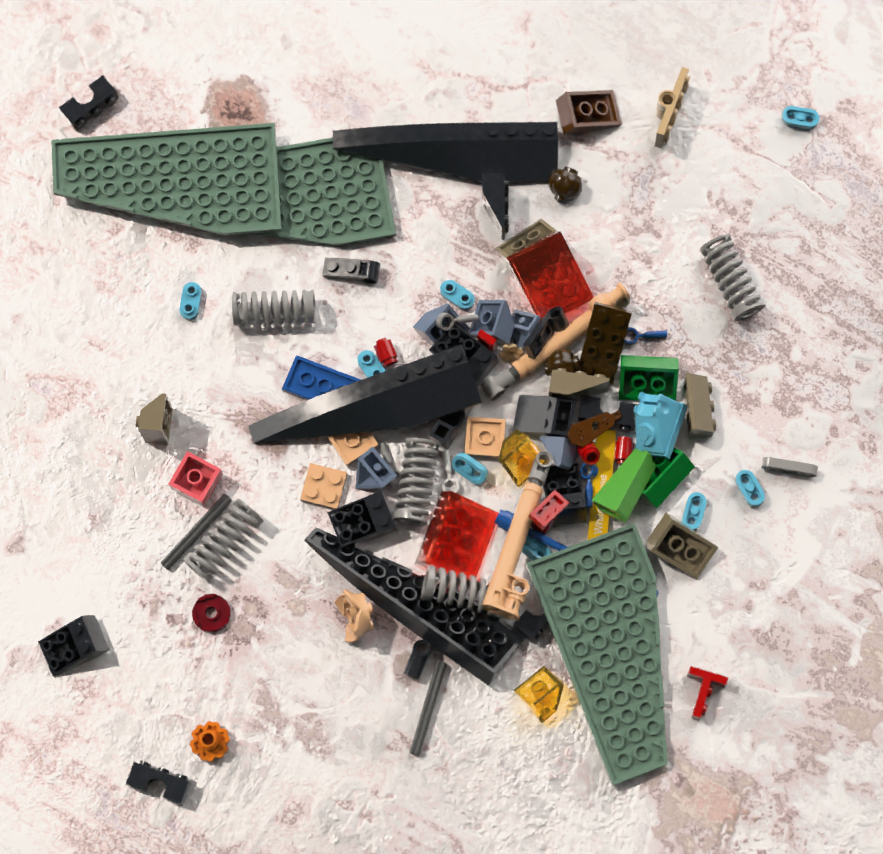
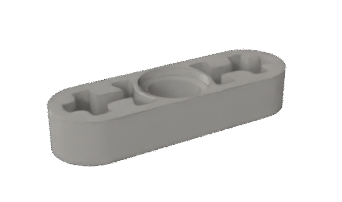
M763 457L761 468L764 470L805 477H816L818 466L814 464L773 457Z

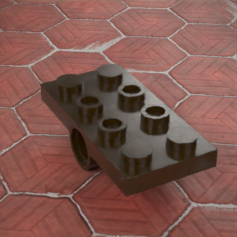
M599 302L594 303L580 357L581 370L578 371L586 372L587 375L591 376L595 374L605 375L606 378H610L609 384H613L632 311Z

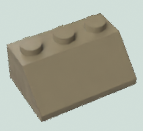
M539 219L495 248L508 269L518 279L528 275L530 271L542 266L547 260L559 255L562 250L566 249L557 230L543 219Z
M686 373L683 389L685 404L688 406L686 416L689 439L712 437L714 431H716V420L712 419L711 413L714 412V402L710 401L709 394H712V384L708 382L707 376Z
M162 393L142 408L140 416L136 417V427H138V432L141 433V437H143L146 443L169 444L173 407L166 393Z

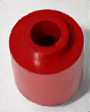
M385 337L377 340L374 349L380 363L384 367L397 363L398 355L391 339L387 340Z
M618 437L615 442L614 461L617 462V465L621 466L633 452L634 443L632 438Z
M593 441L584 447L577 446V453L585 464L594 465L599 461L600 451Z

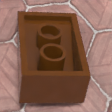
M613 90L565 92L555 100L563 135L583 134L621 125Z

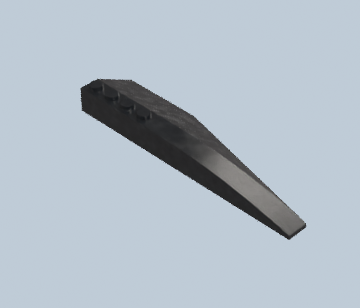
M558 122L429 123L333 130V150L355 155H366L373 159L374 157L384 159L387 162H397L404 166L431 172L437 171L444 175H455L467 180L473 179L482 183V174H505V180H508L509 183H548L550 175L558 169Z
M459 345L314 397L249 425L254 444L279 442V440L290 441L299 438L310 439L320 436L350 435L360 432L370 433L380 430L390 431L400 428L410 429L482 404V400L463 346Z
M317 527L304 540L331 567L381 609L488 686L498 676L525 639L523 634L494 614L488 615L487 610L484 609L482 613H478L479 603L476 601L473 610L469 611L467 609L469 596L467 595L463 607L458 608L459 590H457L451 606L447 605L449 588L446 589L443 602H437L439 584L436 586L431 601L421 599L425 575H417L412 572V569L382 557L381 559L376 557L369 550L365 552L356 548L355 544L341 548L337 536Z

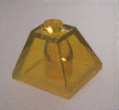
M518 429L513 431L502 442L498 461L518 488L528 479L533 461L539 451L530 438ZM543 459L539 460V462L543 465L546 463V461Z
M543 666L515 688L514 692L531 713L543 723L558 710L564 685Z

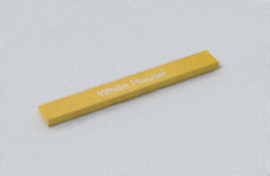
M607 430L596 438V447L600 451V459L596 463L598 474L592 481L593 498L613 475L616 430ZM594 503L593 507L590 508L587 540L608 533L609 515L601 512Z

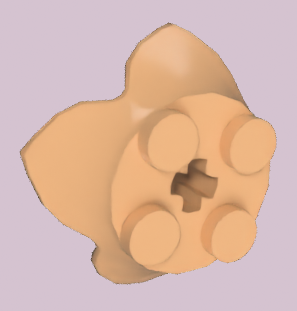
M345 589L343 594L339 595L334 603L340 613L348 618L349 623L346 626L345 642L352 643L357 641L366 632L373 631V623L370 619L373 609L371 603L366 602L364 593L357 594Z

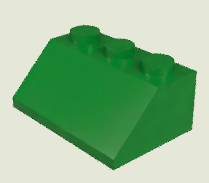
M621 355L619 399L639 400V393L643 392L650 395L662 394L676 401L679 374L678 358Z
M673 448L670 459L652 458L657 466L640 498L656 509L695 467L686 454L676 448Z

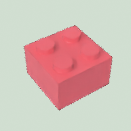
M187 451L168 485L171 490L205 507L223 472L217 466Z

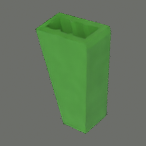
M635 448L595 495L592 501L601 512L624 523L628 520L657 466L649 452L646 450L640 451Z

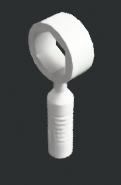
M449 450L442 451V458L447 479L442 484V491L447 496H454L459 491V483L451 478ZM449 482L456 484V490L452 493L445 491V485Z

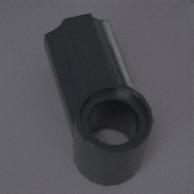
M421 639L414 643L403 674L418 680L420 679L426 661L431 654V646L426 640ZM421 644L426 645L428 648L424 654L417 653V647Z

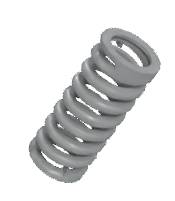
M725 234L701 246L700 252L703 256H706L705 262L707 265H710L709 271L715 274L714 281L719 283L718 289L723 292L722 297L724 300H728L727 307L733 309L731 315L734 321H741L760 312L765 307V304L759 302L760 294H754L741 302L735 303L738 299L753 293L756 290V286L750 285L737 293L730 294L733 290L749 284L752 278L746 276L731 285H726L729 281L745 275L748 270L746 267H742L727 276H722L725 272L731 271L743 263V260L738 258L717 268L720 264L735 258L739 254L738 250L735 249L716 259H712L715 255L723 253L734 246L731 236ZM723 240L718 245L711 247L713 244Z
M305 289L302 290L301 308L299 307L297 290H292L290 309L287 291L283 290L281 292L280 310L277 292L272 291L270 311L267 292L262 291L260 312L257 293L253 291L251 292L250 313L247 293H241V305L240 301H238L240 293H232L234 326L243 325L244 320L249 326L253 325L254 321L258 325H262L265 320L267 324L272 325L275 319L279 325H282L285 318L288 324H293L295 317L299 324L303 322L315 323L314 289L308 292Z
M407 438L405 440L407 449L403 453L405 459L402 461L404 469L400 472V476L403 479L399 481L401 489L397 492V496L400 499L396 501L398 509L394 512L393 520L406 525L426 526L428 522L425 516L429 515V511L422 508L408 507L404 504L430 506V500L409 497L405 494L431 496V490L411 487L407 484L433 486L434 482L431 479L412 477L408 474L432 477L435 475L434 470L413 467L410 464L434 467L437 465V462L434 459L415 457L411 454L438 456L440 444L429 439ZM416 443L429 444L431 446L419 445Z
M239 498L233 503L234 506L229 507L228 512L230 515L223 514L221 517L222 522L214 524L216 530L210 529L207 532L209 538H201L202 546H194L195 554L188 553L182 559L190 569L207 583H209L213 576L210 573L207 575L201 567H205L213 574H217L218 570L205 555L222 567L225 565V562L212 548L227 559H230L232 555L220 541L234 551L239 549L225 532L242 544L246 540L233 525L241 529L248 536H251L253 533L239 516L255 528H258L264 522L249 505Z
M433 565L428 566L422 585L421 599L432 600L440 579L438 603L443 602L447 586L450 582L447 605L451 606L453 604L460 584L457 607H463L467 591L470 587L467 609L469 611L473 610L475 599L480 589L477 612H483L482 603L490 581L486 583L485 578L482 577L476 581L474 575H470L466 579L465 573H459L456 577L454 570H450L446 574L444 568H439L436 571V567ZM487 611L488 615H493L492 612Z

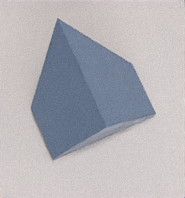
M515 309L511 315L515 326L512 338L517 348L521 347L524 351L523 344L540 322L541 317Z
M541 436L539 439L547 451L552 454L556 465L569 470L579 455L577 453V445L571 444L570 440L565 437Z
M373 446L358 458L355 489H382L397 477Z

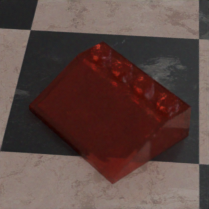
M553 231L506 257L534 314L539 315L541 319L553 307H562L564 313H567L594 298L561 231Z
M442 491L415 563L425 568L433 565L436 567V571L439 568H444L446 574L448 571L454 570L456 577L459 573H465L466 579L470 575L477 577L496 525L494 522L499 513L453 491Z

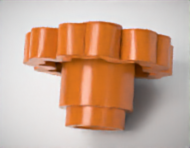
M207 721L205 726L197 725L191 733L194 738L190 741L192 752L195 755H199L202 761L213 762L216 757L221 759L229 750L226 745L230 742L228 731L225 728H221L218 722Z

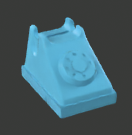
M640 392L638 396L640 403L638 406L635 405L633 410L636 423V449L640 451L646 450L656 458L670 459L688 406L662 394L650 395Z

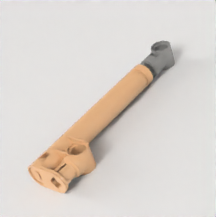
M618 283L616 288L610 293L606 292L605 294L595 296L589 302L588 311L570 322L564 331L554 333L536 359L529 358L526 353L519 360L511 363L512 367L510 369L506 368L498 375H491L481 383V386L491 400H496L506 391L505 389L513 385L517 378L523 379L528 373L530 374L546 363L552 352L561 348L566 349L585 336L595 302L621 309L630 304V296L625 287Z
M540 451L533 461L528 477L529 483L524 485L482 603V607L485 610L510 620H519L520 615L518 611L524 603L529 590V583L525 579L515 576L514 572L532 524V520L528 516L539 504L543 492L541 486L545 484L551 464L553 463V456L548 451ZM539 460H545L547 462V465L541 464ZM515 586L521 587L523 592H517Z

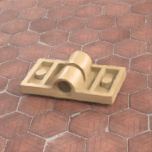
M681 68L673 91L665 90L659 94L656 116L661 120L656 135L654 145L656 147L662 148L663 143H667L669 140L671 128L674 126L677 118V112L681 108L682 99L689 87L691 76H688V68Z

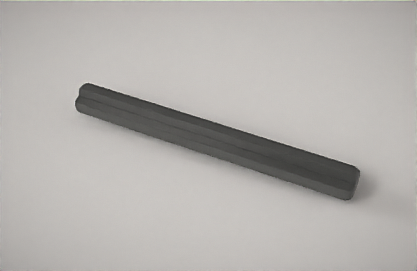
M223 494L161 561V565L165 569L169 570L232 502L231 498Z
M436 661L411 744L410 753L416 756L420 755L447 666L443 661Z

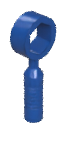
M628 327L627 332H633L636 337L634 341H627L625 339L624 344L634 345L638 338L641 337L645 339L667 338V330L646 331L643 334H638L635 328Z
M584 463L580 468V474L583 478L587 479L585 503L586 508H592L593 486L591 480L597 476L598 467L596 464L588 465ZM591 466V473L587 476V469Z

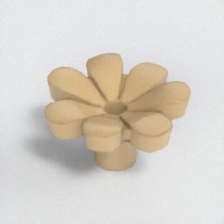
M509 343L503 346V350L499 352V358H502L501 361L504 363L509 360L511 364L516 359L519 360L523 356L524 351L521 347L517 348L516 344Z

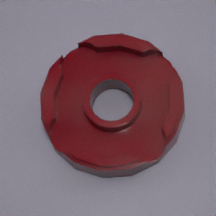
M217 594L203 595L198 598L192 609V619L196 626L208 633L224 629L230 621V606L223 597ZM214 608L217 610L214 618L206 616L208 609Z

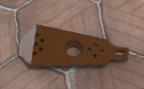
M619 410L612 414L604 412L572 424L567 436L571 444L584 447L614 426V421L622 416ZM593 423H597L598 425L596 430L592 429Z

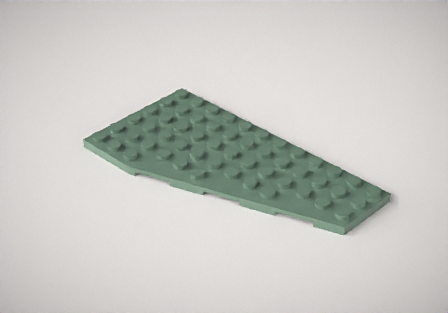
M275 123L51 140L53 193L56 196L225 236L282 231Z
M333 137L277 147L282 231L252 233V235L336 246L396 236L382 159L375 157L373 159L366 155H355L333 150Z
M635 523L526 563V568L611 786L667 765L659 614L656 591L657 580Z

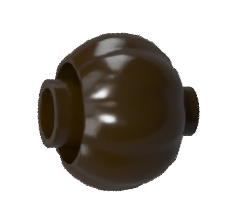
M565 166L564 170L557 169L550 175L548 186L555 195L554 199L564 203L565 200H573L580 195L583 189V182L581 177L578 176L577 170Z
M564 348L555 350L549 356L547 364L544 365L546 375L551 376L552 370H557L558 368L566 369V372L571 373L581 370L578 355L574 356L571 350Z

